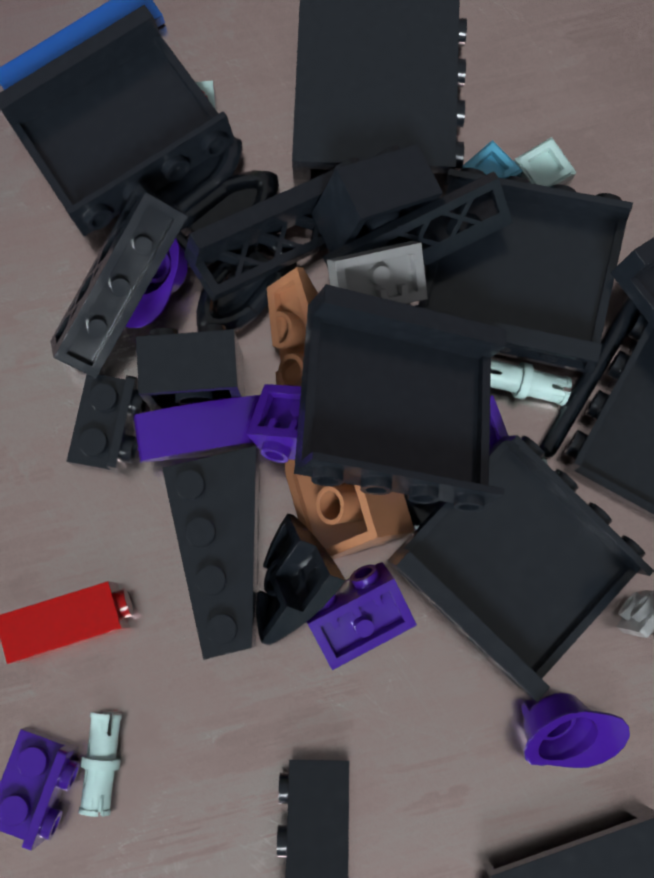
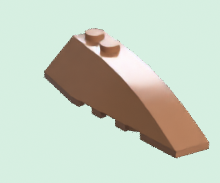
M296 267L267 287L272 346L279 348L281 360L279 370L275 371L276 385L301 386L308 304L318 292L304 268ZM288 460L285 463L286 478L297 517L317 538L332 559L383 545L415 531L404 494L391 492L386 495H370L361 492L360 486L346 483L339 486L317 485L311 481V477L294 474L295 460Z

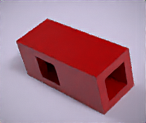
M107 581L1 614L0 639L6 663L24 662L129 629L128 617L133 616V607L127 590L125 588L120 590L118 583Z

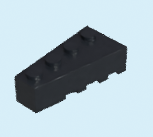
M257 446L163 467L162 471L203 660L256 647L260 453Z
M289 760V773H280L279 804H288L287 825H278L277 857H286V878H348L349 761Z

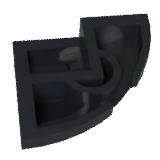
M287 513L275 533L263 567L268 569L264 578L265 592L259 590L256 601L257 628L261 643L270 646L298 629L322 609L346 581L332 557L317 538L296 516Z

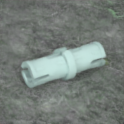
M491 359L490 387L509 391L512 397L522 400L529 396L554 402L561 406H564L568 401L571 392L562 390L564 387L572 388L571 377H562L534 370L533 364L522 362L519 365H513Z
M100 711L90 712L91 723L87 755L81 757L80 767L85 769L81 805L78 813L85 816L98 817V812H101L100 815L104 817L111 815L110 805L114 771L120 769L121 759L116 757L122 714L103 711L102 714Z

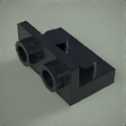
M88 374L86 375L66 462L71 465L125 474L127 463L132 464L134 462L138 448L137 437L133 436L135 429L134 416L145 413L147 403L138 392L137 377L127 375L126 379H120L99 374L96 378Z

